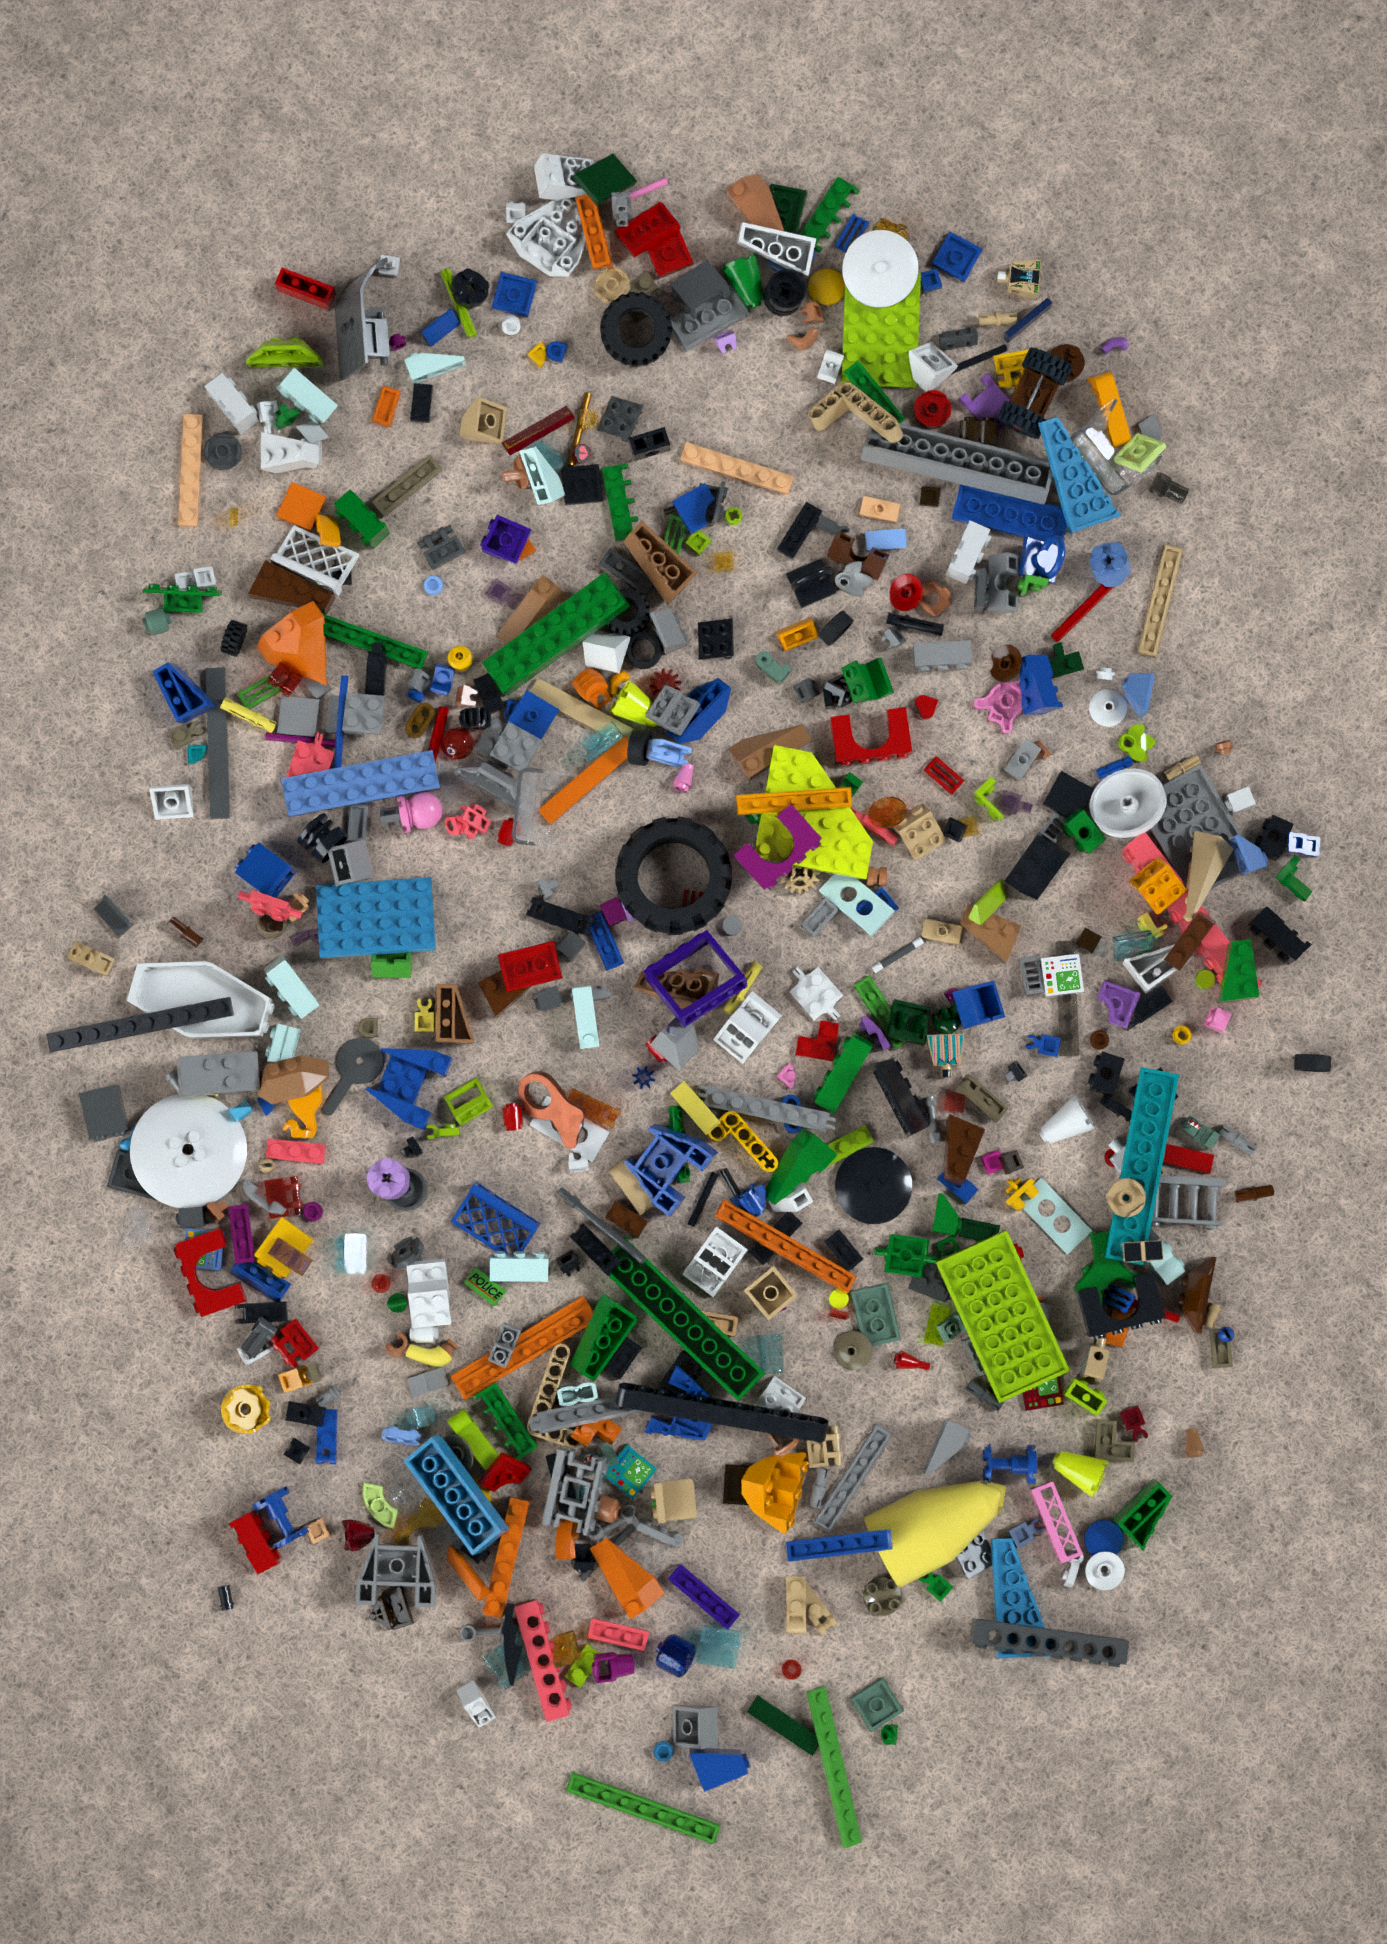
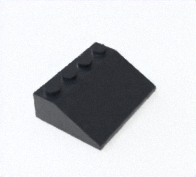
M892 1058L875 1065L872 1072L908 1138L929 1127L927 1123L930 1121L925 1112L922 1113L918 1106L921 1103L916 1094L912 1095L910 1091L912 1086L908 1078H903L901 1074L903 1069L899 1061H894Z

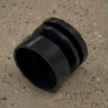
M788 269L780 270L772 275L763 294L764 304L771 313L783 317L789 316L798 310L806 294V285L802 276ZM781 292H783L784 295L787 294L786 299H784L783 296H780Z
M325 813L320 814L309 822L297 840L301 846L305 844L304 849L306 851L315 847L312 856L320 864H324L329 860L328 852L333 846L344 844L348 838V834L339 826L330 830L334 822L331 819L327 821L328 816Z

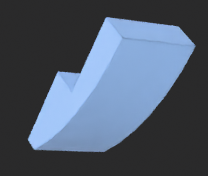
M906 529L865 531L867 551H870L872 547L878 550L907 548Z

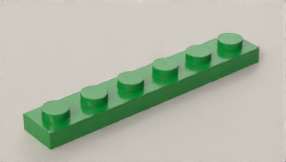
M323 614L325 624H323L324 636L366 651H372L373 642H383L382 652L386 653L388 659L416 669H423L428 655L427 651Z

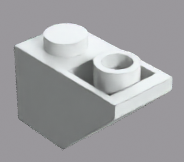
M802 1182L794 1187V1192L774 1205L768 1201L774 1212H798L813 1202Z
M474 1680L456 1690L464 1709L479 1728L496 1718Z

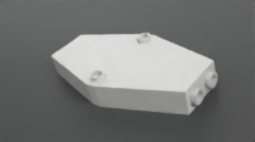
M206 961L137 964L127 1001L146 1013L231 997L234 1016L172 1028L192 1039L263 1037L269 1028V1022H267L269 1014L272 1015L274 1010V1003L271 998L215 964Z

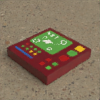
M1059 1376L1022 1393L1025 1411L1064 1405Z

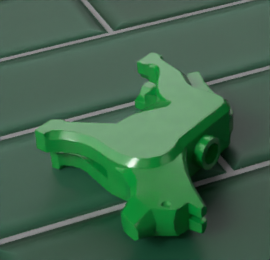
M1110 1229L1106 1232L1099 1231L1096 1234L1093 1232L1089 1233L1093 1248V1262L1091 1266L1087 1264L1081 1270L1083 1275L1074 1286L1075 1293L1083 1289L1097 1287L1101 1304V1291L1117 1279L1128 1288L1133 1289L1135 1286L1132 1277L1141 1275L1129 1271L1121 1261L1104 1258Z

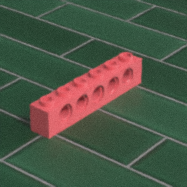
M534 1599L514 1606L546 1722L569 1716V1710L572 1709L570 1699L565 1698L564 1691L567 1688L564 1678L560 1679L558 1672L561 1671L559 1660L554 1659L553 1652H556L553 1640L549 1641L548 1633H551L548 1621L544 1622L542 1614H545L543 1603H538V1599ZM535 1616L538 1619V1625L530 1626L527 1621L528 1618ZM536 1635L542 1636L544 1643L542 1645L534 1644L533 1637ZM542 1654L547 1655L549 1663L541 1664L538 1657ZM552 1674L555 1681L548 1684L544 1681V1676ZM557 1693L560 1696V1701L557 1703L551 1702L549 1695Z

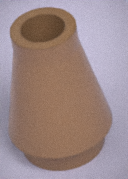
M1186 1429L1185 1453H1187V1457L1203 1456L1204 1448L1198 1434V1429Z

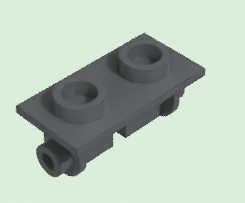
M976 328L958 329L959 335H956L955 330L942 331V334H938L940 349L953 350L954 348L978 345V332H976Z

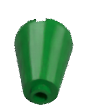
M756 253L749 254L747 258H739L721 267L722 272L746 306L755 308L762 305L761 301L764 300Z

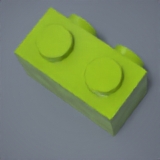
M1080 1377L1078 1379L1072 1378L1062 1395L1098 1417L1108 1401L1104 1398L1105 1394L1097 1388L1092 1390L1087 1387L1089 1383Z

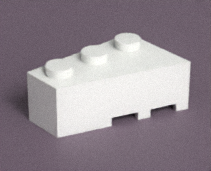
M221 373L204 387L238 432L243 434L259 421L257 418L258 412L252 405L249 406L246 402L247 398L241 390L238 392L234 386L236 384L231 377L228 376L226 378Z
M261 432L262 470L282 473L319 465V446Z
M969 521L948 567L946 576L964 584H967L968 579L973 580L977 571L973 568L976 563L980 564L984 555L981 550L983 546L987 547L992 536L988 534L991 529Z

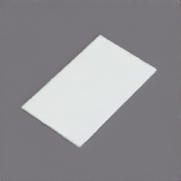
M313 421L296 426L311 444L329 438L322 428Z

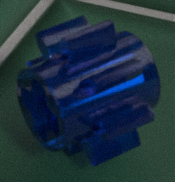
M645 1066L644 1070H640L637 1067L638 1073L632 1074L637 1079L633 1084L639 1083L640 1090L645 1085L650 1089V1081L655 1082V1079L651 1078L654 1071L648 1072L647 1066ZM643 1073H646V1076L649 1078V1080H645L644 1083H641V1079L638 1078V1076H642Z

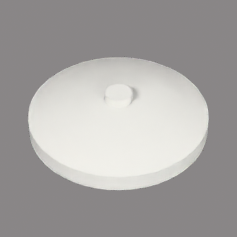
M887 230L867 232L858 237L849 246L843 260V279L848 291L859 302L875 308L895 305L908 296L916 283L918 261L915 251L909 242L897 233Z
M1136 768L1120 770L1107 776L1097 785L1090 799V813L1096 826L1107 835L1118 838L1134 837L1150 830L1161 819L1166 808V793L1160 780L1152 773Z

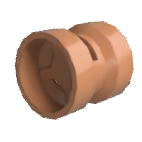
M868 867L867 886H873L874 884L886 886L887 867L879 869Z

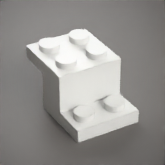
M752 991L713 1040L743 1064L782 1015Z
M716 1227L682 1275L714 1297L748 1249Z
M445 1258L415 1261L406 1267L409 1282L408 1299L412 1328L450 1325V1292Z

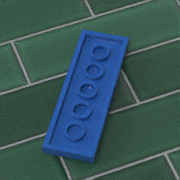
M961 484L951 520L966 524L972 521L994 531L1022 538L1029 537L1043 542L1052 535H1059L1064 539L1067 527L1062 507L1047 503L1043 505Z

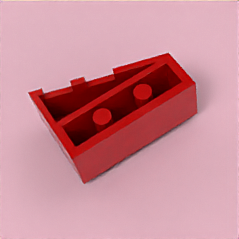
M253 1510L228 1524L231 1529H235L239 1544L242 1543L247 1558L257 1575L281 1563L279 1559L282 1557L279 1550L273 1548L270 1542L273 1540L268 1530L265 1531L262 1526L264 1521L261 1514Z

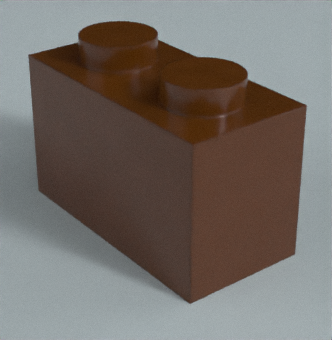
M616 1201L605 1217L639 1238L648 1223L647 1220Z

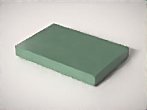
M888 1283L850 1291L859 1332L868 1337L872 1347L901 1340Z

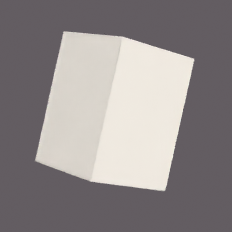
M597 630L583 641L585 666L620 673L630 637Z
M188 784L149 787L155 820L193 817L192 788Z

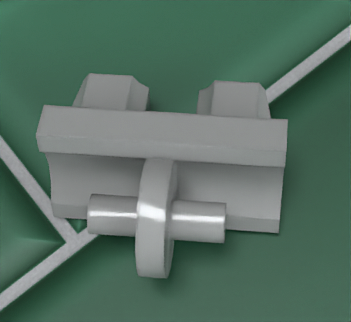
M630 192L611 193L613 222H617L618 227L628 226V222L632 220Z

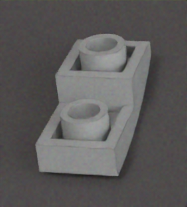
M602 986L592 987L593 1001L605 1000L611 997L608 988ZM571 990L570 998L573 999V993Z
M504 1322L488 1361L506 1368L522 1329Z

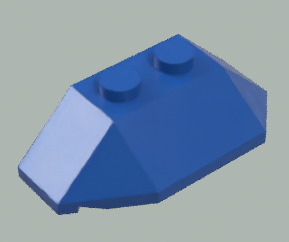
M719 678L697 686L687 697L699 702L698 710L681 736L669 730H666L667 735L678 743L700 740L725 714L731 687Z

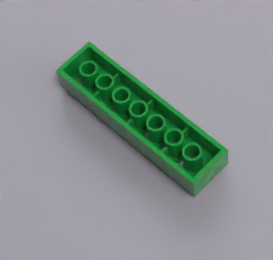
M604 572L484 660L482 664L501 692L509 696L629 608L630 605L610 576Z

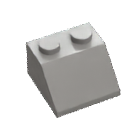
M670 608L650 613L651 625L665 655L686 646L685 641L688 638L684 629L680 631L678 626L680 620L676 612L672 613Z
M676 1017L651 1043L678 1070L699 1051L694 1025L691 1023L684 1028Z
M674 1705L673 1746L695 1749L718 1747L717 1707L708 1705Z

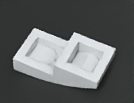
M213 566L174 574L175 583L179 585V588L194 585L198 586V589H205L207 586L216 585Z

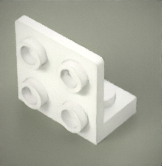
M774 1376L754 1405L797 1413L806 1398Z

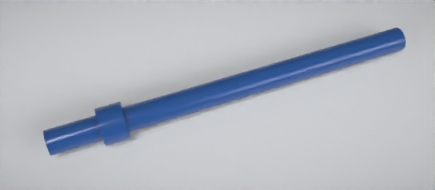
M341 675L334 767L332 769L339 768L342 764L344 739L342 727L349 677Z

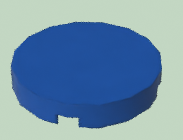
M1098 1520L1087 1528L1084 1535V1544L1092 1555L1102 1551L1112 1552L1117 1555L1123 1546V1534L1115 1523L1108 1520Z

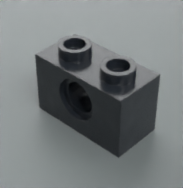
M665 427L629 438V446L634 461L670 451V442Z
M1275 815L1270 816L1269 819L1266 818L1261 827L1264 829L1262 836L1258 835L1254 845L1259 847L1261 852H1264L1268 858L1276 861L1279 859L1288 839V832H1291L1294 824ZM1269 833L1276 835L1277 839L1275 842L1269 840Z
M1106 1052L1096 1055L1093 1063L1096 1069L1094 1074H1090L1087 1083L1090 1084L1089 1089L1113 1096L1125 1058ZM1102 1068L1109 1070V1078L1105 1079L1101 1076L1100 1071Z

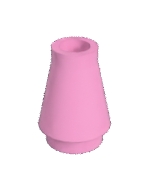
M687 763L682 766L673 781V788L675 790L687 793L688 789H691L693 765Z

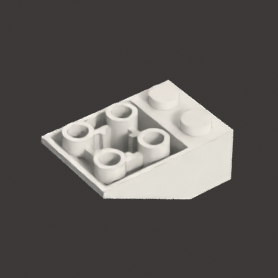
M542 153L534 165L539 197L560 200L585 195L586 193L573 179V176L594 164V160Z

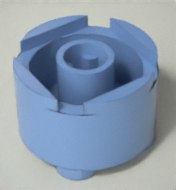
M1114 542L1104 543L1092 549L1090 566L1095 580L1106 587H1115L1125 582L1124 579L1131 573V564L1124 547L1120 543Z

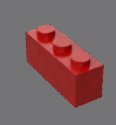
M281 267L275 281V287L278 292L330 311L336 296L333 286Z

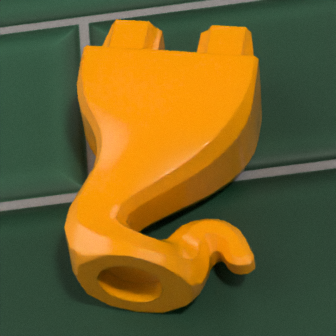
M322 1083L308 1096L288 1100L293 1113L305 1124V1129L301 1130L297 1121L293 1119L286 1121L283 1130L285 1131L290 1127L292 1138L313 1139L317 1132L316 1112L324 1101Z

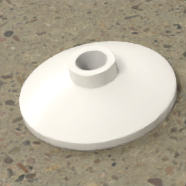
M1104 689L1097 692L1091 698L1089 712L1096 723L1111 727L1119 724L1124 719L1127 712V704L1119 692ZM1106 704H1111V705H1112V709H1111V710L1106 709L1105 705H1106Z
M1107 1551L1094 1554L1088 1560L1085 1568L1087 1580L1093 1587L1099 1590H1111L1117 1587L1123 1580L1125 1573L1121 1559L1116 1554ZM1102 1566L1108 1568L1106 1572H1101Z

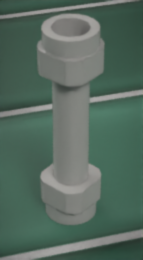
M935 1096L924 1097V1107H927L930 1121V1142H942V1135L938 1131L934 1107L937 1105Z

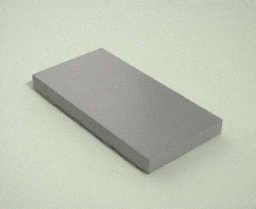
M730 282L728 286L731 295L724 298L719 292L695 308L697 318L693 319L690 314L686 315L683 310L670 317L672 331L686 352L750 315L746 305Z

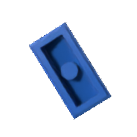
M449 309L422 330L423 338L432 347L459 326L460 322L453 310Z

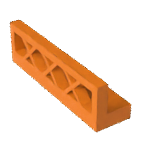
M587 194L575 197L593 270L605 267L607 269H614L598 205Z

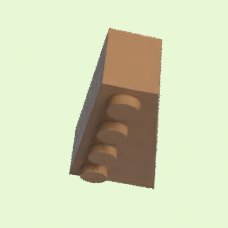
M643 521L624 540L625 545L667 605L676 598L698 573Z

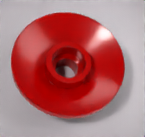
M902 574L893 581L889 592L892 605L897 610L903 612L911 611L918 606L923 595L922 583L918 577L912 574Z

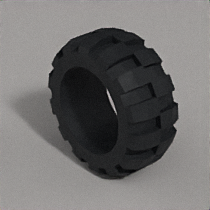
M680 816L678 818L662 817L652 820L651 823L645 826L641 825L631 834L626 844H623L617 857L615 883L619 899H621L625 909L635 920L644 925L645 928L656 933L658 931L668 933V935H683L685 932L699 930L706 926L714 917H717L730 895L732 865L727 849L723 842L715 836L714 831L704 824L700 825L692 821L690 818ZM680 843L690 846L701 854L708 865L710 880L707 889L696 902L687 907L679 909L660 907L651 902L639 886L638 871L643 859L649 852L660 845Z

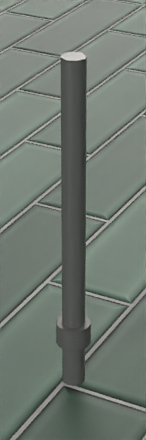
M563 1187L558 1190V1194L567 1201L571 1208H576L641 1264L645 1262V1256L586 1208L578 1197L572 1196Z

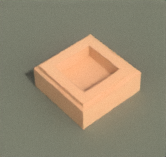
M323 1518L306 1525L309 1527L307 1534L312 1544L331 1535Z

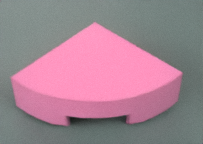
M789 1062L776 1076L789 1089L793 1087L795 1082V1070L792 1064Z

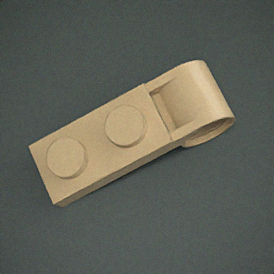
M786 1575L787 1634H807L806 1575Z

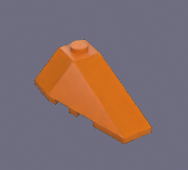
M607 1537L590 1547L613 1592L630 1619L648 1609L665 1594L654 1575L643 1569L638 1562L633 1561Z

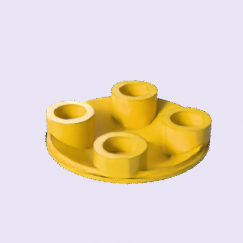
M824 268L816 271L811 276L808 289L816 303L832 305L839 302L844 296L845 282L843 276L838 271Z

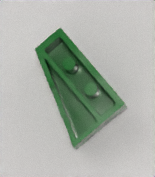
M351 489L333 504L336 509L334 511L341 520L343 518L346 519L349 523L347 524L348 528L354 534L358 532L362 536L360 540L366 547L370 545L374 549L390 534L387 525L381 522L376 517L377 515L370 511Z

